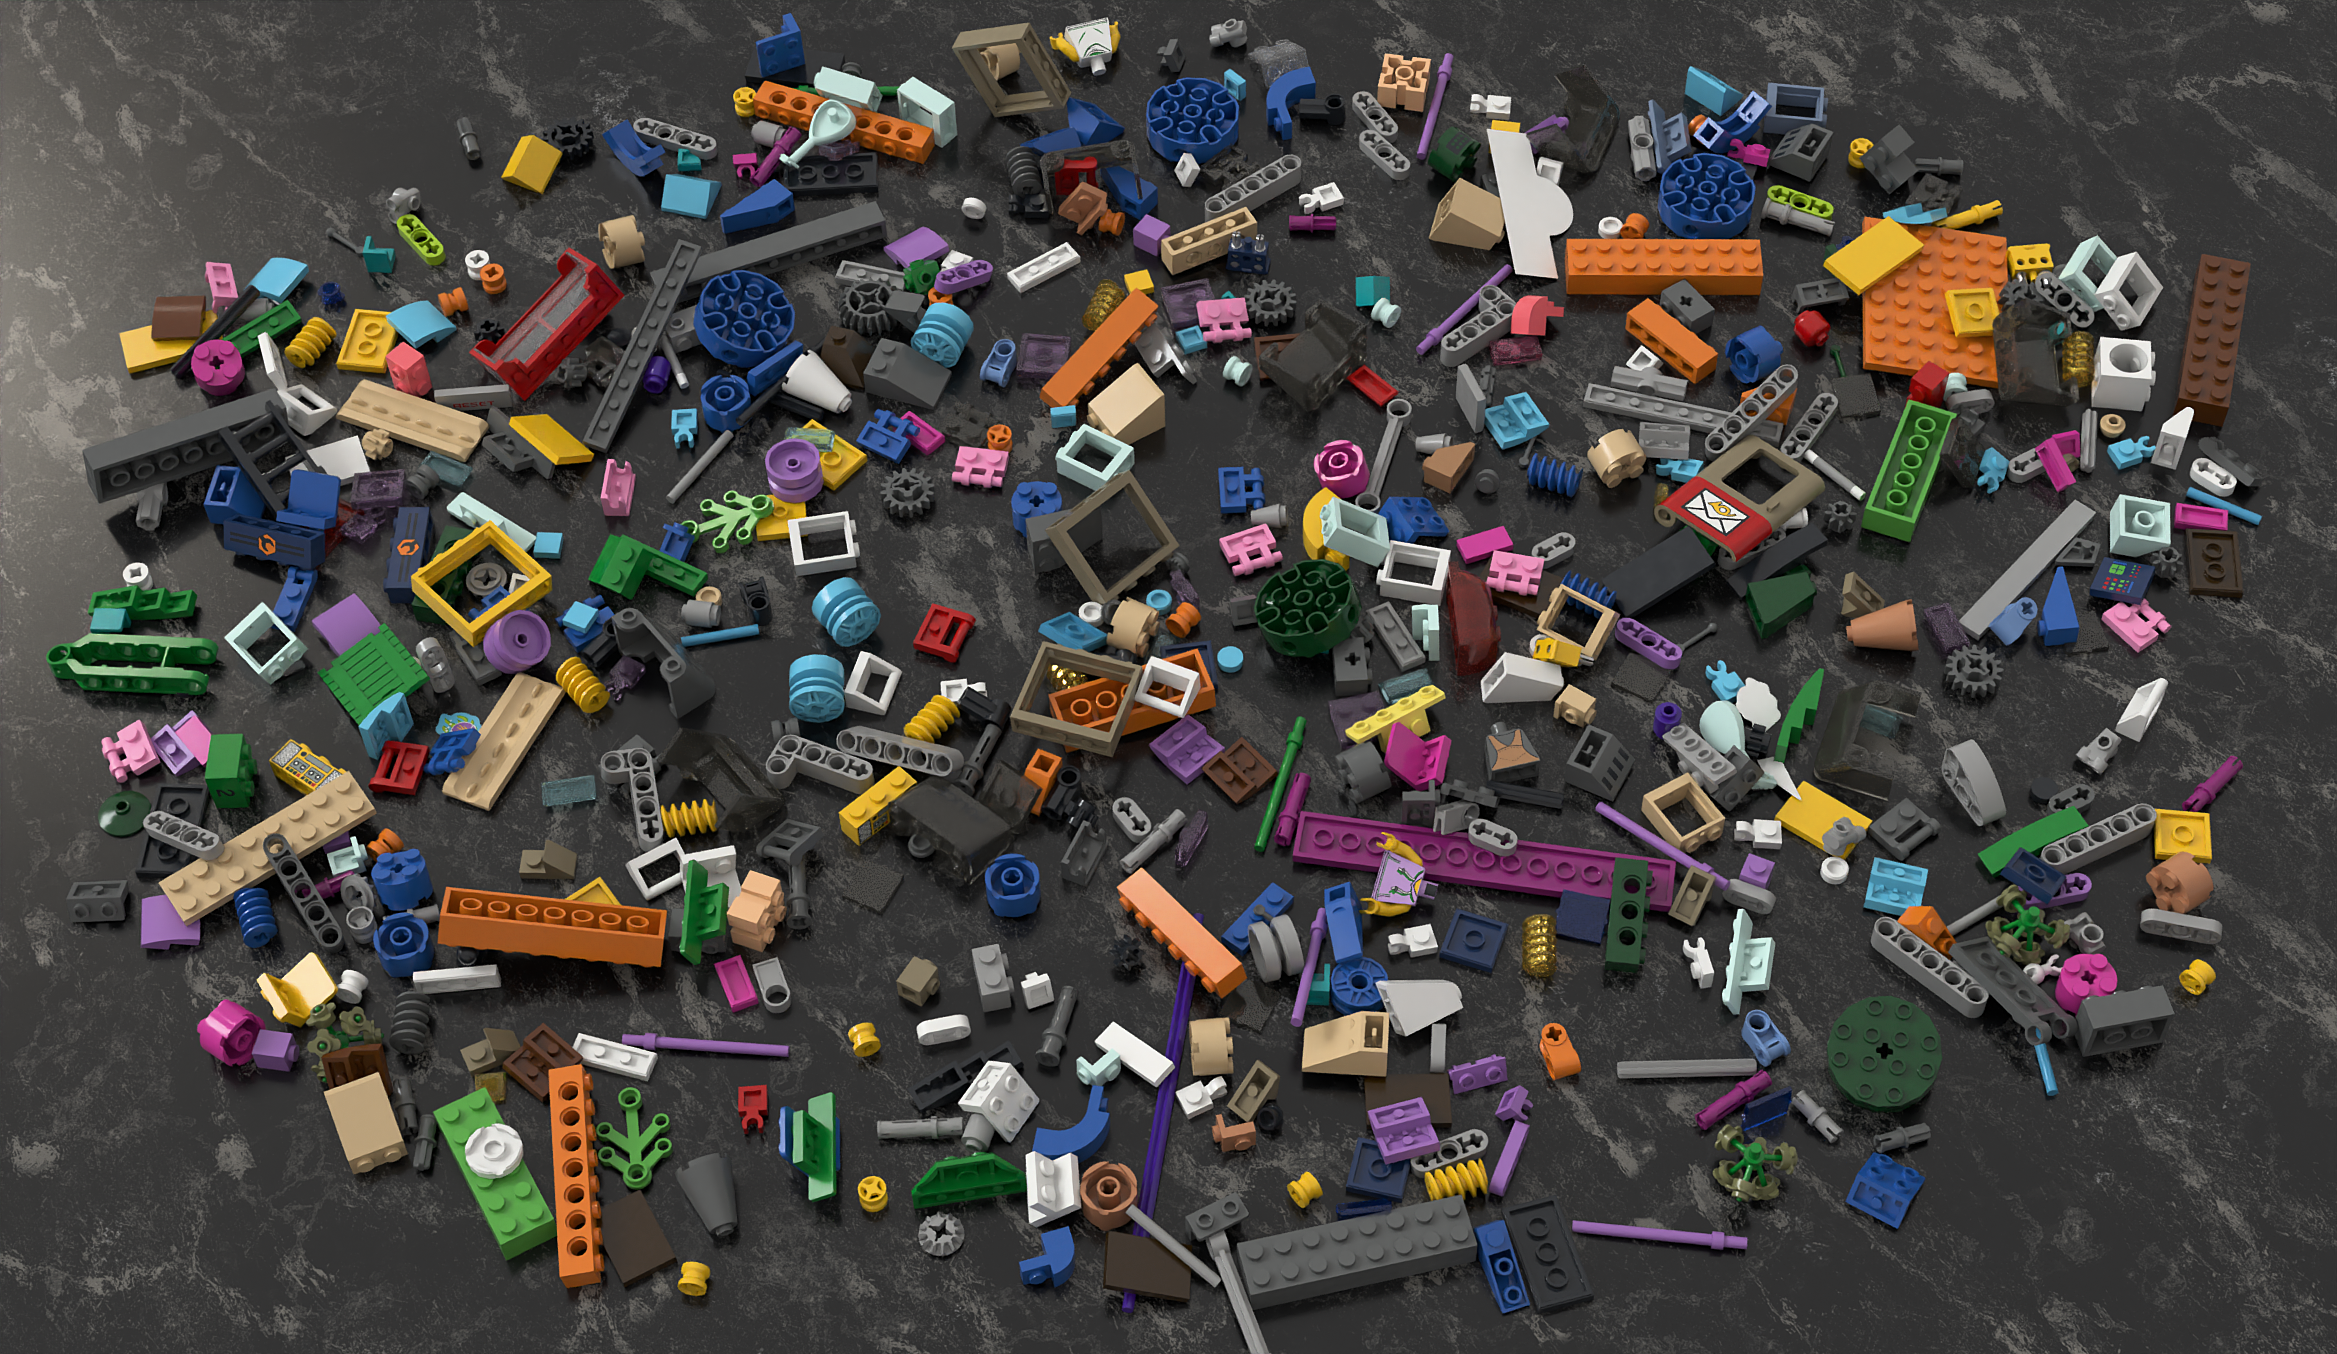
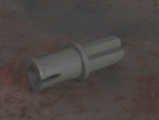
M468 118L458 119L459 141L464 146L466 157L470 160H475L481 155L477 144V134L473 132Z
M1938 157V159L1917 158L1915 160V167L1918 169L1917 172L1937 173V176L1941 174L1962 175L1963 160L1942 159V157Z
M430 1114L420 1117L418 1136L414 1139L416 1148L413 1167L419 1171L429 1169L432 1151L437 1145L435 1140L437 1121L435 1116Z
M1926 1123L1907 1128L1900 1126L1896 1128V1131L1875 1135L1874 1145L1881 1144L1880 1147L1876 1148L1879 1153L1899 1147L1906 1149L1910 1144L1930 1139L1931 1130Z

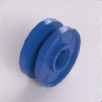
M1362 956L1351 961L1339 963L1333 970L1330 981L1329 993L1332 1004L1337 1011L1345 1016L1360 1011L1379 1012L1384 1007V1003L1375 983L1378 981H1388L1386 971L1381 964L1371 958ZM1355 986H1361L1363 989H1357Z

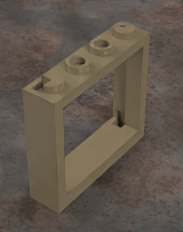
M1030 23L960 32L952 47L994 117L1063 109L1071 95L1070 89ZM1016 43L1044 91L1005 95L977 48Z
M1130 470L1115 475L1045 529V532L1093 602H1097L1100 605L1110 600H1118V594L1121 591H1128L1136 586V580L1140 576L1145 577L1151 574L1156 569L1154 565L1159 561L1162 563L1171 558L1174 554L1172 551L1180 546ZM1123 488L1162 547L1106 591L1067 531Z
M1043 641L1010 716L1012 731L1113 757L1135 704V695L1143 676L1142 666L1132 664L1130 661L1116 660L1107 655L1100 656L1088 653L1083 649L1076 650L1064 647L1059 643L1056 645ZM1050 664L1129 684L1109 733L1029 712Z

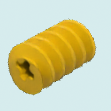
M313 317L302 328L301 332L296 335V338L291 341L290 345L285 348V356L298 368L303 369L306 365L312 366L315 363L314 359L320 357V352L322 353L326 350L325 346L330 345L331 339L336 338V331L323 319Z
M571 657L558 669L556 674L557 683L580 706L583 712H597L608 702L610 692L605 691L604 684L600 683L599 679L594 676L591 670H588L586 664H583L579 657Z
M933 696L931 702H928L924 709H921L917 716H914L911 722L905 725V736L934 743L933 738L939 739L941 737L940 731L946 732L948 729L947 724L952 725L955 722L953 717H960L957 706L944 696Z
M703 799L702 807L700 808L696 801H692L691 809H688L685 802H682L680 810H677L675 804H671L670 812L666 811L664 805L660 806L664 833L666 831L670 838L674 837L676 829L680 836L685 835L686 828L691 835H694L697 826L701 833H706L708 825L712 832L717 831L718 817L715 800H713L712 806H709L707 800Z
M1480 1158L1478 1165L1474 1160H1469L1467 1168L1463 1163H1458L1456 1171L1452 1166H1447L1445 1174L1441 1169L1435 1170L1434 1177L1430 1172H1425L1424 1174L1427 1192L1431 1201L1443 1199L1446 1196L1447 1198L1452 1197L1457 1193L1462 1195L1463 1200H1465V1194L1468 1190L1474 1198L1476 1197L1477 1188H1480L1484 1195L1487 1194L1488 1180Z

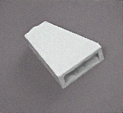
M1505 652L1481 680L1483 702L1551 701L1562 690L1564 685L1561 665Z
M1392 980L1375 983L1387 1013H1389V1018L1395 1032L1403 1036H1408L1463 1008L1460 1001L1462 999L1460 989L1453 982L1446 980Z

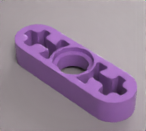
M975 260L939 272L936 276L934 288L940 293L952 294L988 282L991 279L993 266L987 261Z
M1622 618L1617 622L1615 637L1620 642L1665 669H1675L1680 665L1682 657L1680 647L1634 619ZM1643 641H1651V642H1653L1655 645H1654V646H1646V645H1644L1642 642H1643Z
M2081 873L2065 875L2067 878L2058 890L2060 895L2053 897L2048 905L2025 891L2027 898H2031V900L2028 901L2026 899V904L2023 908L2024 910H2029L2030 907L2035 906L2038 909L2082 901L2089 895L2092 886L2091 880Z
M1515 1121L1489 1187L1490 1193L1504 1196L1526 1142L1530 1125Z

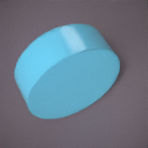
M1154 590L1147 595L1146 605L1157 609L1159 615H1164L1172 608V597L1167 591Z
M1233 646L1222 648L1217 655L1219 668L1228 673L1240 670L1243 666L1242 651Z

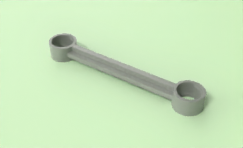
M1394 399L1387 405L1386 419L1388 424L1367 488L1355 500V505L1358 507L1366 503L1374 505L1375 508L1368 511L1376 514L1380 511L1381 501L1379 495L1401 429L1411 421L1412 407L1404 399ZM1396 410H1401L1406 412L1407 414L1403 416H1396L1392 414V412Z
M1223 1230L1205 1239L1209 1253L1216 1262L1250 1353L1271 1354L1268 1351L1234 1264L1229 1243Z

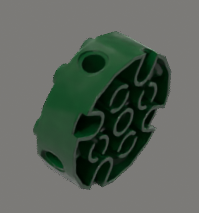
M1324 559L1303 560L1293 564L1294 568L1285 571L1283 574L1278 572L1270 577L1258 592L1254 605L1255 616L1266 642L1276 652L1291 657L1304 656L1311 658L1318 653L1330 650L1341 641L1348 639L1352 630L1358 624L1362 606L1351 577L1340 564Z
M1893 996L1868 997L1849 1006L1834 1022L1826 1049L1828 1072L1838 1090L1855 1106L1876 1113L1900 1112L1919 1102L1934 1086L1942 1061L1941 1039L1930 1017L1913 1003ZM1882 1049L1887 1050V1054H1889L1887 1059H1881L1880 1052Z

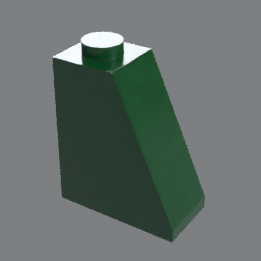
M1807 572L1748 583L1745 600L1761 639L1769 637L1810 609L1813 605L1814 596L1817 595V588L1815 582L1810 580Z

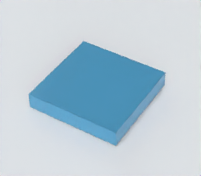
M1071 612L1042 623L1038 631L1056 643L1076 650L1083 649L1090 652L1107 644L1106 633Z

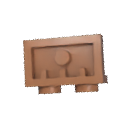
M1082 181L1059 206L1058 214L1079 223L1077 233L1083 235L1087 229L1093 227L1099 216L1102 217L1108 207L1106 203L1107 193Z

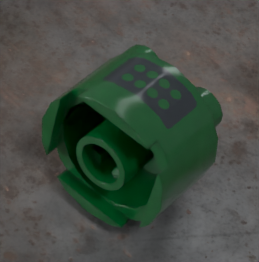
M1452 126L1437 141L1440 144L1437 151L1432 149L1428 158V165L1456 183L1459 178H1462L1465 168L1470 170L1475 165L1477 157L1474 155L1479 150L1481 143Z

